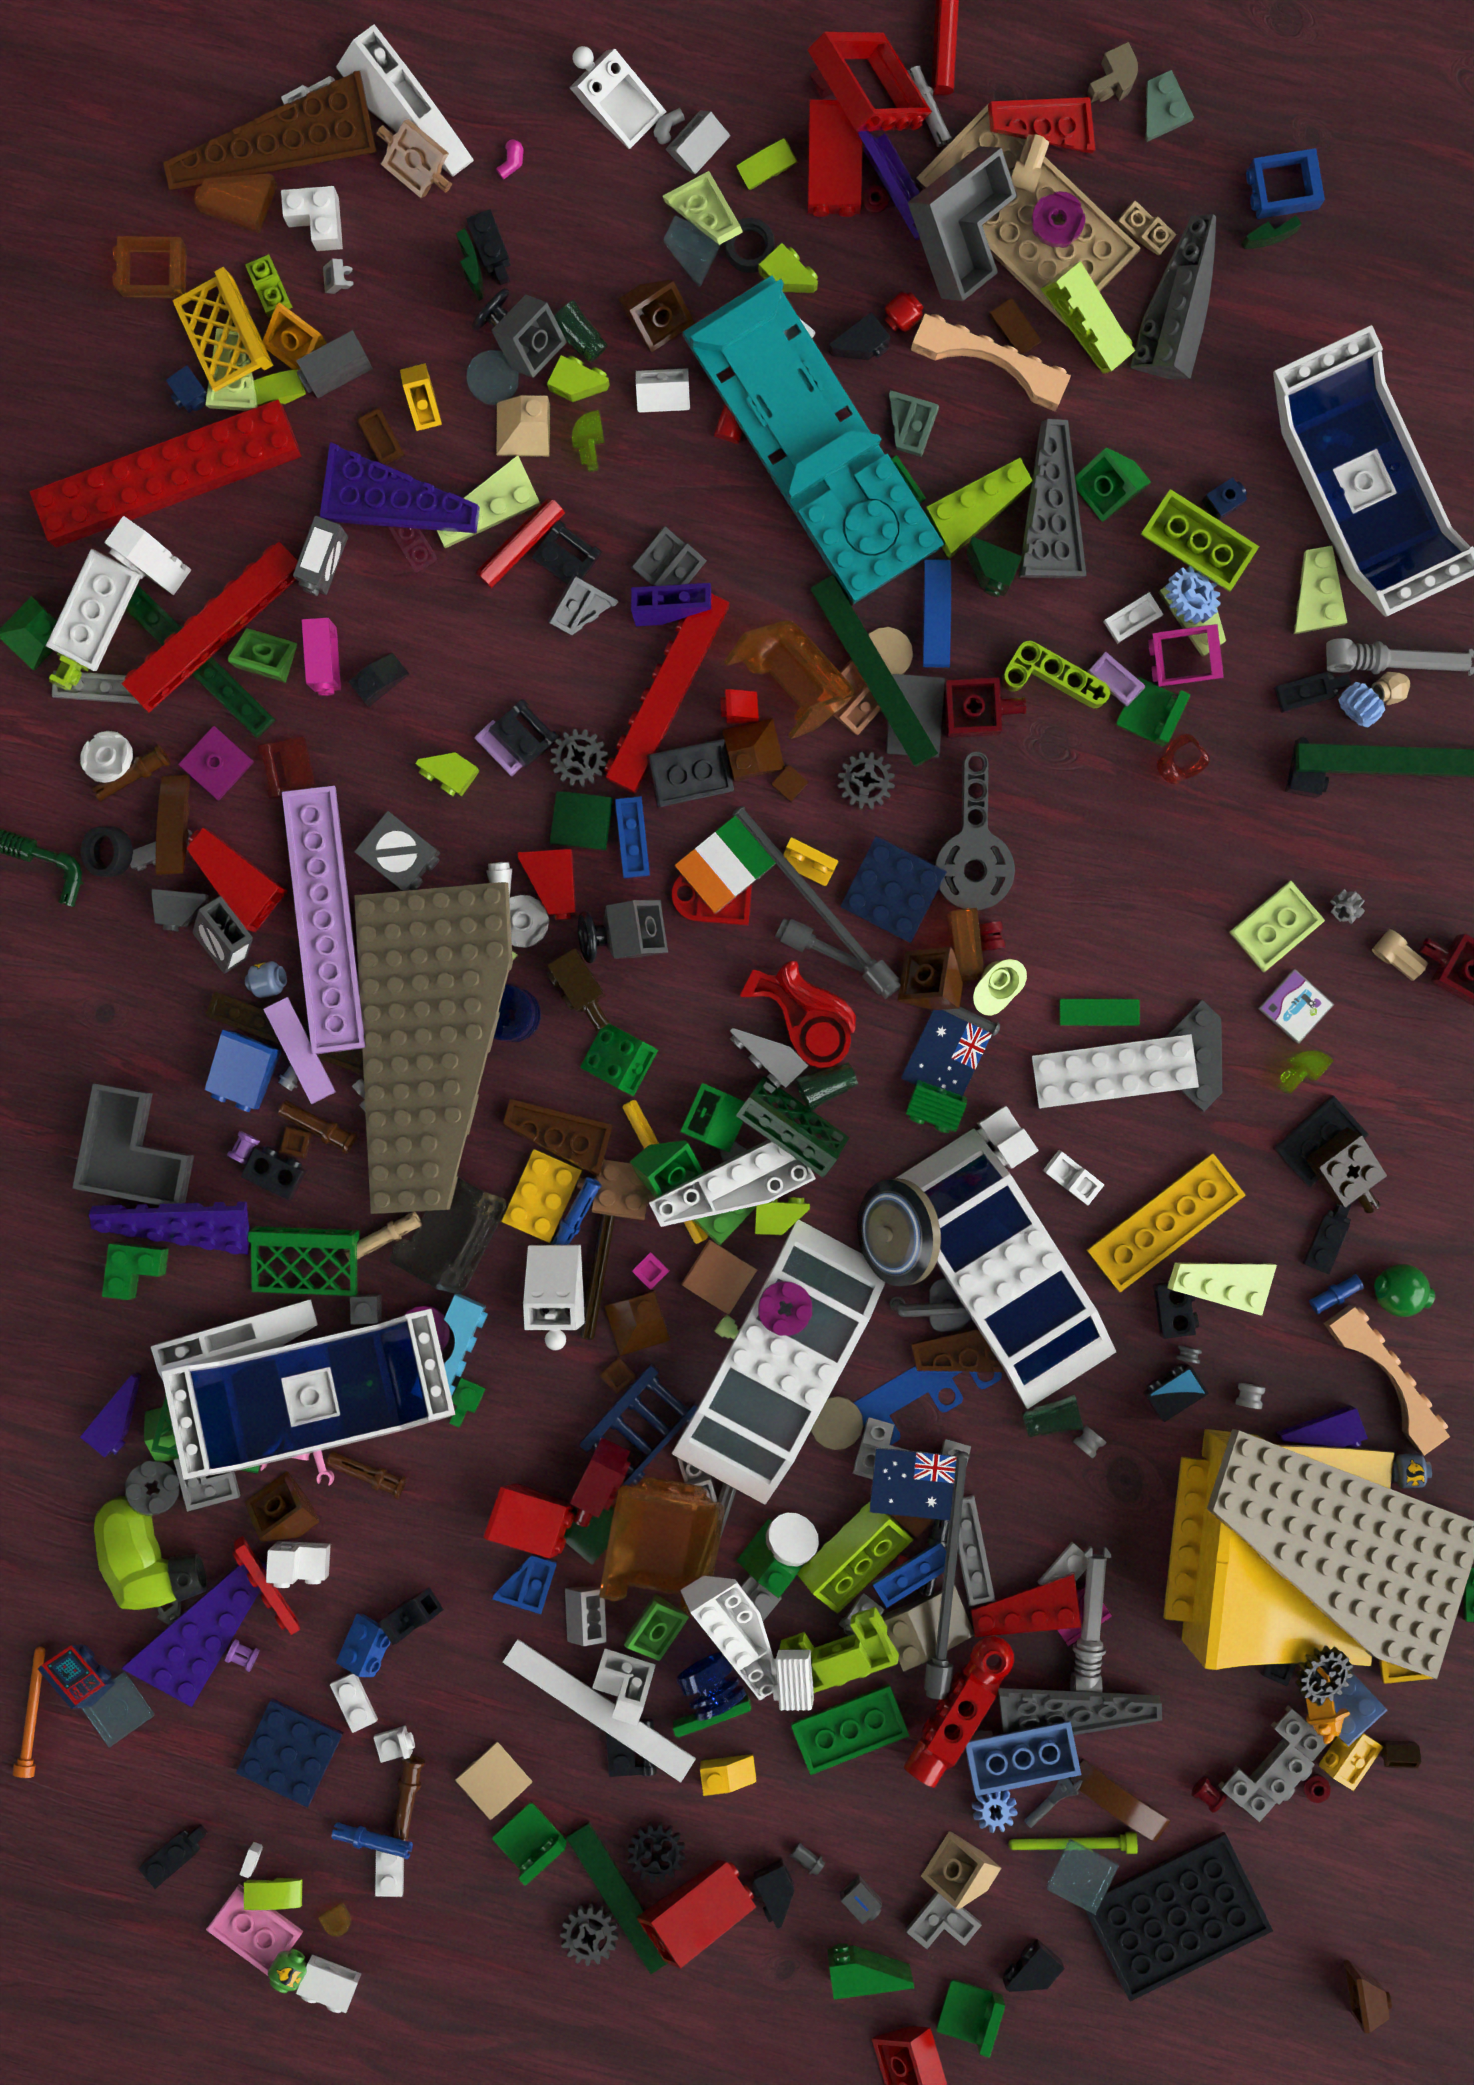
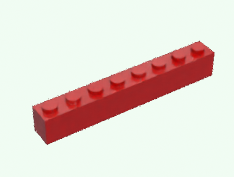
M280 542L267 547L262 554L263 556L257 562L247 565L243 570V574L237 580L227 583L223 592L217 598L207 601L204 609L197 616L194 615L187 619L184 627L177 634H171L158 651L151 652L138 669L131 670L125 676V680L121 684L148 713L296 581L293 574L298 560Z
M711 593L710 610L679 620L675 629L679 633L675 641L670 640L663 653L667 656L662 665L657 664L652 674V678L655 680L651 688H645L640 698V702L643 704L639 712H633L628 722L631 728L627 736L622 734L618 741L616 749L619 752L616 758H610L604 772L608 773L606 776L607 781L636 794L649 768L647 755L657 753L730 607L728 601Z

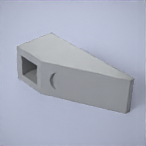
M735 1028L730 1030L733 1034L730 1038L740 1050L745 1046L751 1053L748 1058L759 1069L764 1066L770 1072L767 1078L777 1088L780 1085L786 1088L808 1067L789 1046Z

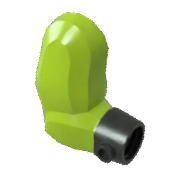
M126 1496L115 1497L105 1502L99 1509L94 1523L99 1570L120 1608L140 1610L160 1607L176 1600L183 1601L206 1592L207 1575L199 1554L170 1557L169 1560L161 1558L160 1547L154 1535L152 1516L141 1515L129 1506Z

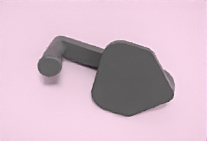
M946 1278L938 1279L932 1283L929 1289V1303L905 1304L904 1299L899 1296L892 1298L890 1301L891 1309L899 1316H929L931 1326L941 1332L958 1331L971 1319V1316Z

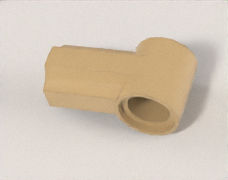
M1037 134L1028 135L1020 160L1016 162L1011 177L1013 186L1032 193L1035 192L1042 171L1040 168L1049 145V141L1043 136Z
M1388 929L1373 947L1372 952L1379 959L1387 964H1392L1411 981H1414L1426 969L1428 962L1408 947L1407 941L1401 935Z

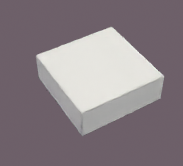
M253 1842L249 1848L240 1872L241 1876L251 1877L263 1849L262 1844Z

